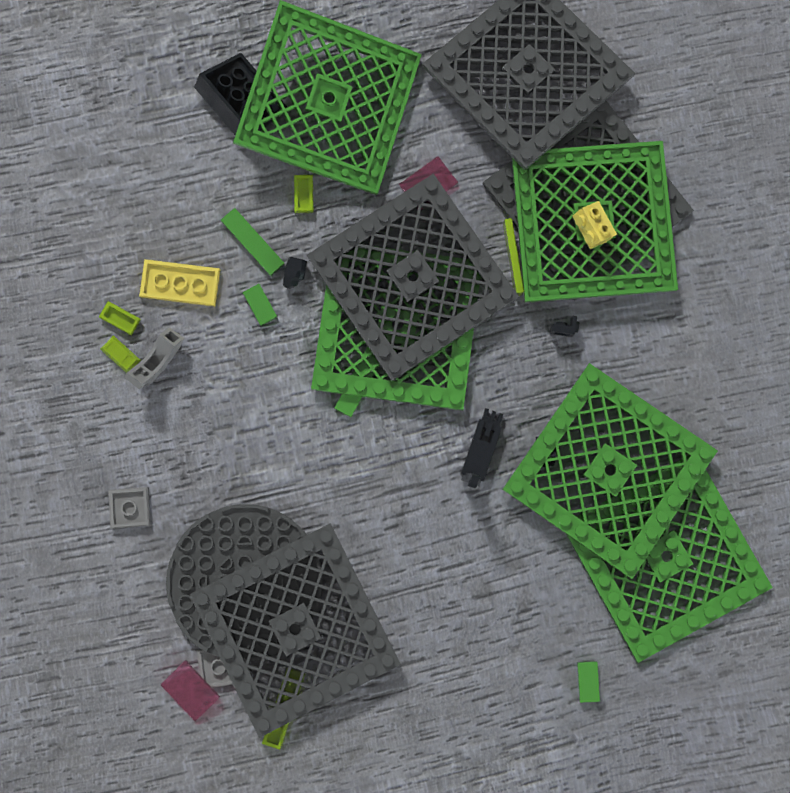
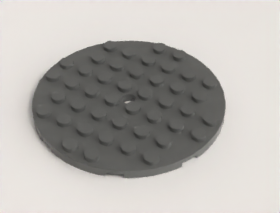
M237 504L222 507L197 520L187 529L176 544L167 569L166 591L168 603L181 631L196 646L205 652L220 657L190 594L306 536L305 531L285 514L254 504ZM310 556L298 562L308 565ZM313 557L312 567L321 569L319 557ZM293 564L280 571L290 574ZM296 565L293 575L303 578L306 568ZM309 569L306 579L317 582L320 572ZM276 573L263 580L273 583ZM279 574L276 584L286 587L289 577ZM322 577L319 584H323ZM292 578L289 588L299 591L302 581ZM258 582L245 589L255 592ZM261 583L258 593L268 596L271 586ZM305 583L302 593L312 596L315 586ZM274 587L271 597L282 600L285 590ZM318 587L315 597L321 599L322 588ZM240 591L228 598L238 600ZM244 592L241 602L251 605L254 595ZM287 592L284 602L295 605L298 595ZM257 596L254 606L264 609L267 599ZM300 596L298 605L305 603L308 609L311 599ZM223 600L217 602L219 608L221 607ZM314 600L311 611L317 612L320 602ZM226 601L223 611L233 614L236 604ZM270 601L267 611L277 614L280 604ZM239 605L236 615L246 618L249 608ZM283 605L280 614H282V613H284V612H286V611H288V610H290V609H292V608ZM252 609L249 619L260 622L262 612ZM265 614L262 624L271 626L269 620L275 617ZM223 615L229 627L232 617ZM235 619L232 629L242 632L245 622ZM248 623L245 633L255 636L258 626ZM292 624L290 632L297 635L301 632V627L298 624ZM261 627L258 637L268 640L271 630ZM232 633L236 643H238L240 635ZM274 633L271 642L280 644ZM243 636L240 646L251 649L253 639ZM256 641L253 651L264 654L267 644ZM270 645L267 655L272 656L279 653L280 648ZM241 651L246 661L249 653ZM252 654L250 661L260 660L262 657Z

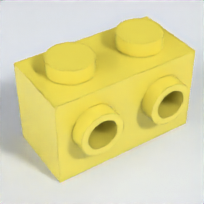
M599 201L581 208L572 215L590 249L608 242L617 235Z

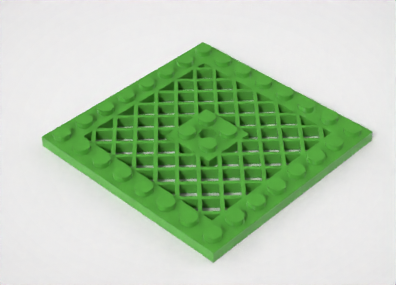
M280 0L233 144L377 195L422 54ZM300 32L304 40L296 43L292 35ZM306 33L312 34L314 36L308 38ZM289 38L292 46L285 48L287 39ZM318 39L322 47L314 50L310 42ZM323 39L330 41L332 43L326 45ZM306 44L310 53L302 56L299 47ZM336 46L340 54L332 57L328 49ZM341 46L346 47L349 50L344 52ZM295 50L298 58L290 61L287 52ZM324 51L328 59L320 62L316 54ZM354 53L357 61L350 64L346 55ZM359 53L364 54V55H367V56L364 57V58H361V56H360ZM282 55H283V57H284L286 63L283 64V65H281V66H279L280 61H281V58H282ZM312 56L316 65L308 68L305 59ZM342 58L346 66L338 69L334 61ZM371 59L375 67L367 70L364 62ZM377 60H380L385 63L379 65ZM301 62L304 70L296 73L293 65ZM330 63L334 71L326 75L322 66ZM360 65L363 73L356 76L352 67ZM389 66L392 74L385 77L381 69ZM289 67L292 76L284 78L281 70ZM319 69L321 74L317 73L314 80L311 71ZM348 70L352 78L344 81L340 73ZM377 71L381 80L373 82L370 74ZM277 73L281 81L273 84ZM307 74L310 82L302 85L299 77ZM336 75L339 81L334 80V79H332V78H330V77H333V76ZM366 77L369 85L362 88L358 79ZM394 78L392 86L390 88L387 81ZM295 79L299 88L291 91L287 82ZM354 82L358 90L351 93L353 86L348 84ZM383 83L387 92L379 94L376 86ZM283 85L287 93L279 96L275 88ZM312 86L310 95L308 97L305 89ZM372 89L375 97L368 100L364 91ZM270 91H272L275 99L267 102ZM301 91L305 100L297 103L293 94ZM331 94L334 101L327 103L324 100V95ZM360 94L364 102L356 105L353 96ZM388 95V99L385 105L382 98ZM289 97L293 105L285 109L281 100ZM349 100L352 108L345 111ZM374 101H378L381 107L376 112L373 111L370 105ZM277 102L281 111L273 114L269 106ZM306 104L305 111L309 112L305 115L302 114L299 108ZM366 106L370 114L362 117L359 108ZM266 108L269 116L262 119L264 110ZM295 109L299 118L291 121L287 112ZM354 111L358 120L351 123L347 114ZM383 112L381 121L379 123L376 115ZM284 115L287 123L279 126L275 118ZM310 116H314L317 122L312 127H309L305 120ZM319 116L327 118V120L321 122ZM342 118H344L347 125L339 128L336 122L341 123ZM372 118L376 126L368 129L365 120ZM272 120L275 129L267 132L263 123ZM302 121L305 130L297 133L293 124ZM331 122L335 131L327 134L323 125ZM360 123L364 132L357 135L353 126ZM290 127L293 135L285 138L282 129ZM320 128L323 136L315 139L311 131ZM349 128L353 137L345 141L341 132ZM377 130V133H376V136H375V140H374L373 137H372V135H371V132ZM278 132L280 138L274 137L272 134ZM308 133L312 142L303 145L300 136ZM337 134L341 143L333 146L329 137ZM366 135L370 144L363 147L359 138ZM296 139L299 145H296L289 141ZM326 140L329 149L321 151L318 143ZM355 140L359 149L351 153L347 144ZM314 145L316 151L307 148ZM343 146L347 155L339 158L335 149ZM372 147L371 152H370V155H369V158H368V156H367L365 150H367V149H369V148ZM332 152L334 158L329 157L325 154ZM361 152L365 161L357 165L353 156ZM349 158L352 165L343 161Z
M663 141L549 149L526 170L512 158L525 302L678 290ZM622 164H632V165L629 167V169H627V168L624 167ZM613 165V167L610 170L606 169L604 166ZM635 165L643 171L639 177L631 172ZM593 166H595V167L591 170V172H589V171L585 168V167H593ZM616 167L624 172L620 179L611 173ZM566 168H575V170L570 173ZM597 168L606 174L601 181L593 175ZM557 169L553 175L547 171ZM578 170L586 175L582 182L574 176ZM560 171L568 177L563 183L555 178ZM541 172L549 178L544 185L536 179ZM645 174H646V184H645L643 181H641V178H642ZM626 175L634 181L630 188L622 182ZM607 177L616 183L611 189L603 183ZM589 178L597 184L593 190L584 185ZM570 179L578 185L573 192L565 186ZM551 181L559 186L555 193L547 188ZM534 183L539 188H541L536 194L534 189ZM636 184L645 190L641 196L632 190ZM618 185L626 191L622 197L614 192ZM599 186L607 192L603 199L594 193ZM580 188L588 193L584 200L576 195ZM561 190L569 195L565 202L557 196ZM542 191L550 196L546 203L538 198ZM646 193L648 194V203L643 199ZM628 194L637 200L632 206L623 200ZM609 195L618 201L614 207H612V200L605 201ZM590 197L594 198L596 202H600L617 235L621 238L617 245L611 241L612 239L606 242L613 248L608 255L600 249L603 245L601 244L592 248L594 251L590 256H587L581 251L582 247L587 244L576 223L575 228L568 223L573 218L572 215L581 208L595 203L586 202ZM571 198L578 202L573 204V209L567 205ZM553 199L561 205L556 212L548 206ZM536 202L542 206L538 213L536 211ZM638 202L647 208L642 215L634 209ZM619 204L628 210L624 216L615 210ZM563 208L571 213L567 220L559 215ZM544 209L553 215L548 222L539 216ZM648 211L650 213V221L644 217ZM630 212L638 218L634 225L626 219ZM613 215L619 219V222L615 226ZM554 218L563 224L558 231L550 225ZM537 220L544 225L539 232ZM640 221L649 227L645 233L636 228ZM621 222L630 228L625 235L617 229ZM565 226L573 232L568 239L560 233ZM546 228L554 233L550 240L541 235ZM650 230L652 233V240L646 236ZM631 231L640 237L636 243L627 237ZM575 235L576 242H583L579 248L570 242ZM556 236L564 242L560 249L551 243ZM539 239L546 244L541 250ZM642 239L650 245L646 252L637 246ZM623 241L632 247L627 254L619 248ZM566 245L575 251L570 258L562 252ZM548 246L556 252L551 259L543 254ZM652 248L654 253V259L650 255H648ZM634 249L642 255L638 262L629 256ZM614 251L623 257L619 263L610 258ZM596 252L604 258L600 265L591 259ZM577 253L585 259L581 266L572 260ZM558 255L567 261L561 268L553 262ZM541 258L547 262L543 269L541 266ZM644 258L653 264L648 271L640 265ZM625 259L633 265L629 272L620 266ZM606 261L615 267L610 274L602 268ZM587 262L596 268L591 275L582 269ZM568 264L577 270L572 277L564 271ZM549 265L558 271L553 278L544 272ZM635 268L642 272L640 274H631ZM616 270H619L623 274L612 276ZM597 271L604 275L600 277H593ZM580 272V273H581L583 276H585L586 278H574V277ZM559 274H562L566 278L561 280H555Z
M355 248L346 255L354 256ZM358 248L357 257L367 259L368 250ZM399 250V252L409 253V251ZM371 251L370 259L380 261L382 253ZM385 253L383 262L393 264L395 255ZM425 254V257L436 259L435 254ZM439 255L438 259L449 261L450 256ZM398 256L397 263H399L406 257ZM452 257V262L462 264L463 258ZM337 259L336 261H334L337 266H338L339 259ZM342 259L341 267L348 268L349 263L352 264L353 260ZM469 259L465 260V265L473 266ZM356 261L354 269L359 267L361 271H364L362 265L366 263ZM427 262L433 271L435 263ZM369 264L368 266L373 267L367 272L372 273L376 269L378 270L379 265ZM437 264L436 272L446 274L448 266ZM451 266L449 275L459 277L461 268ZM381 269V275L388 276V274H385L384 271ZM464 269L462 277L473 279L474 271ZM342 272L347 280V274L349 276L350 273ZM410 272L407 275V278L411 277L413 274H415V276L418 278V275L415 272ZM477 272L476 280L480 281L481 277ZM361 275L357 279L352 276L353 282L351 283L359 284L358 282L363 279V276ZM367 277L371 282L370 286L375 287L376 281L371 277ZM437 277L439 283L436 286L444 287L445 279L441 281ZM453 280V282L458 287V281ZM461 282L460 291L470 292L472 284ZM392 283L391 290L399 292L395 284ZM326 285L311 390L463 411L474 328L430 356L423 363H419L411 372L407 371V375L400 380L399 378L392 382L391 380H384L388 377L385 373L380 377L375 371L380 366L379 362L372 366L367 360L373 353L370 351L364 356L359 350V347L365 344L364 340L357 345L352 341L351 337L358 331L355 329L347 334L342 328L351 321L347 316V319L340 324L342 311L345 315L346 313ZM474 285L473 293H479V285ZM364 289L362 296L364 295L366 299L372 300L367 294L370 290ZM432 289V298L438 299L437 296L434 294L436 290ZM429 290L422 297H428ZM378 292L380 295L375 298V301L383 298L386 302V294ZM445 292L447 295H445L444 301L450 298L454 303L453 293ZM459 295L457 303L468 305L469 297ZM400 296L393 302L389 301L388 303L395 305L400 301ZM472 297L471 305L476 303L478 298ZM403 298L402 302L404 303V305L406 307L412 308L413 303L409 305ZM416 300L415 306L420 303L426 309L424 301ZM434 303L428 308V311L431 312L438 305L440 307V304ZM366 304L365 308L368 309L371 304ZM374 305V309L377 312L376 315L383 316L384 307L381 306V309L379 310V308L376 305ZM443 305V314L451 316L450 313L453 311V307L447 310ZM387 308L386 317L396 318L398 309ZM457 308L456 315L461 313L465 309ZM401 310L399 319L409 321L411 312ZM414 313L412 322L418 321V323L423 324L421 318L424 315ZM430 316L434 321L429 325L433 326L437 323V318ZM379 319V323H378V327H379V328H380V326H381V321H382V320H380V319ZM385 321L383 330L394 331L392 327L393 322ZM403 324V327L400 330H396V332L407 334L408 325ZM411 326L409 335L419 337L421 331L416 334V327ZM424 328V332L429 334V329ZM340 329L345 337L338 342ZM384 334L386 339L391 344L392 335ZM395 336L394 344L404 347L406 338ZM408 339L407 347L417 340ZM348 340L353 348L345 353L340 345ZM452 345L450 358L445 350ZM338 349L342 356L335 361L336 350ZM356 350L361 359L353 364L348 356ZM440 353L448 360L441 366L434 359ZM346 359L350 367L342 372L337 364ZM364 361L370 369L361 375L356 366ZM432 361L437 369L429 374L423 366ZM450 363L449 374L447 376L446 373L443 371V368ZM334 367L339 373H333ZM353 369L358 376L347 375V373ZM419 369L426 375L420 382L413 376ZM370 372H373L376 378H369L365 376L368 375ZM440 372L445 380L437 385L432 376ZM410 377L415 384L403 381ZM429 379L433 386L422 384ZM447 382V388H442L441 386Z
M589 363L502 490L630 579H633L718 450ZM593 391H595L596 393H598V395H592V396H591V394L593 393ZM600 398L602 408L593 409L591 399ZM605 399L614 405L606 407ZM587 401L589 410L580 411ZM616 409L618 419L609 420L607 410ZM621 410L630 416L622 418ZM603 411L605 421L595 422L594 412ZM590 413L591 423L582 425L580 415ZM577 416L578 426L569 427ZM632 419L634 430L625 431L623 421ZM637 421L646 427L638 429ZM619 422L621 432L611 433L610 423ZM606 424L607 434L598 436L596 426ZM592 427L594 437L585 438L583 428ZM579 429L581 439L571 441L569 430ZM648 430L650 441L641 442L639 432ZM566 432L567 442L558 443ZM653 432L661 436L662 439L655 440ZM635 433L637 443L628 444L626 434ZM622 435L623 445L614 447L612 437ZM608 437L610 446L604 443L600 447L599 439ZM595 440L597 450L587 452L586 441ZM664 441L666 452L657 453L655 443ZM582 442L583 453L574 454L572 444ZM669 442L677 447L678 450L671 451ZM651 444L653 454L644 455L642 445ZM568 445L570 455L560 456L559 446ZM638 446L640 456L630 458L629 447ZM555 448L557 457L547 459ZM624 448L626 457L616 450ZM680 452L682 463L673 464L672 454ZM597 453L590 463L588 455ZM667 455L669 465L660 467L658 456ZM584 456L586 466L577 467L575 457ZM654 457L656 467L647 469L645 458ZM571 458L573 468L563 470L561 460ZM640 459L642 470L634 471L637 464L632 461ZM558 460L559 471L550 472L548 462ZM544 464L546 473L537 475ZM607 465H612L615 468V473L612 476L605 473ZM682 466L676 475L674 467ZM670 468L672 479L663 480L661 469ZM586 469L583 476L588 480L579 481L577 471ZM656 470L658 481L649 483L647 472ZM574 471L575 482L566 483L564 473ZM643 473L645 483L636 485L634 474ZM560 474L562 484L552 486L550 475ZM547 476L549 487L539 488L537 478ZM630 477L632 486L623 487ZM533 479H534L535 488L530 485V483L532 482ZM590 482L592 493L582 495L580 484ZM672 482L665 492L664 483ZM594 483L605 491L595 492ZM659 484L661 495L652 496L650 485ZM576 485L578 495L568 497L566 486ZM646 486L648 497L638 498L637 488ZM563 487L565 498L555 499L553 489ZM633 489L634 499L625 501L623 490ZM549 490L551 499L540 491ZM606 493L608 504L598 506L596 495ZM619 493L621 502L612 503L610 494L616 497ZM592 496L594 507L585 508L583 497ZM662 497L654 508L653 499ZM579 498L581 509L571 511L569 500ZM649 500L650 511L641 512L639 501ZM566 501L567 510L556 502ZM635 502L637 513L628 514L626 504ZM622 504L624 515L614 517L612 506ZM608 507L610 518L601 519L599 508ZM595 509L597 520L587 522L585 511ZM582 512L583 521L572 513ZM651 513L644 523L642 515ZM638 516L640 526L631 528L629 517ZM624 518L626 529L617 530L615 520ZM611 521L613 531L603 533L602 522ZM598 523L599 532L588 524ZM640 529V531L633 540L631 531ZM627 532L629 543L620 544L618 533ZM614 534L615 543L605 536ZM623 546H629L626 551L623 548H621Z
M682 459L676 461L673 464L682 463ZM682 466L674 467L676 475ZM670 468L661 470L663 480L672 479ZM706 470L685 499L684 510L679 509L677 511L683 513L681 522L671 521L662 534L663 536L659 538L639 568L636 581L627 579L628 576L625 574L623 577L614 575L615 567L612 566L611 571H609L602 558L567 535L637 663L773 588ZM657 472L648 477L649 483L658 481ZM645 480L636 483V485L644 484ZM672 482L664 483L665 492ZM659 484L650 485L652 496L661 495ZM646 486L637 488L638 498L648 497ZM633 489L623 491L625 501L634 499ZM693 491H695L699 500L692 498ZM618 493L616 497H611V502H621L620 494ZM607 500L598 504V506L608 504ZM649 500L639 501L640 504L643 503L641 512L646 511ZM635 502L626 504L628 514H631V512L637 513V510L633 509L636 507ZM690 502L699 504L697 514L688 511ZM622 504L612 506L614 517L623 514ZM608 507L599 508L601 519L610 518ZM703 507L709 517L701 515ZM595 509L586 511L587 522L597 520ZM582 514L578 515L577 517L583 521ZM644 514V515H642V517H643V518H644V516L649 517L650 514ZM687 515L696 517L693 527L685 525ZM700 518L709 521L706 531L698 529ZM615 520L616 522L623 524L622 530L626 529L625 520ZM639 520L638 524L630 523V526L639 527ZM611 521L609 523L608 530L603 529V532L606 533L612 531ZM598 523L588 524L596 531H599ZM670 524L679 526L677 534L675 530L668 532ZM713 525L717 530L718 534L711 532ZM683 528L692 530L690 540L681 538ZM640 529L635 531L634 538L636 537ZM625 532L618 533V537H620L619 543L622 544L623 539H628V536L625 535ZM696 532L705 534L703 544L694 542ZM710 535L718 538L716 548L707 545ZM681 541L689 543L687 551ZM722 541L728 551L721 550ZM693 545L702 547L699 557L691 555ZM706 548L715 551L712 561L704 559ZM664 551L671 553V559L668 562L662 560L661 556ZM719 553L728 555L726 565L717 563ZM690 558L698 560L696 570L688 568L693 565ZM732 559L737 568L730 567ZM646 561L652 572L644 570ZM703 562L711 564L709 574L700 572ZM716 566L724 568L722 578L713 576ZM729 569L738 572L735 582L727 580ZM681 571L679 580L671 578ZM686 571L695 573L692 584L684 582ZM643 572L652 575L649 585L640 583ZM699 575L708 577L706 587L697 585ZM614 578L622 580L620 589ZM655 579H657L658 583L664 581L662 589L653 587ZM712 579L721 581L719 591L710 589ZM669 580L678 582L676 593L667 591ZM626 582L635 584L633 594L623 592ZM726 583L734 585L724 591ZM682 584L691 586L689 597L680 595ZM639 585L648 588L646 598L637 596ZM696 588L704 590L702 601L693 599ZM652 590L661 592L659 603L650 600ZM709 592L717 594L707 600ZM666 593L674 596L672 606L663 604ZM623 595L632 597L630 605L627 604ZM679 597L688 600L685 610L676 608ZM636 599L645 601L642 612L633 609ZM692 601L700 603V605L690 610ZM649 603L658 605L655 616L646 613ZM662 607L671 609L668 620L660 617ZM675 610L683 613L674 618ZM632 612L641 614L639 623ZM645 616L654 618L652 629L643 627ZM658 620L667 622L657 628ZM642 630L649 631V633L645 635Z

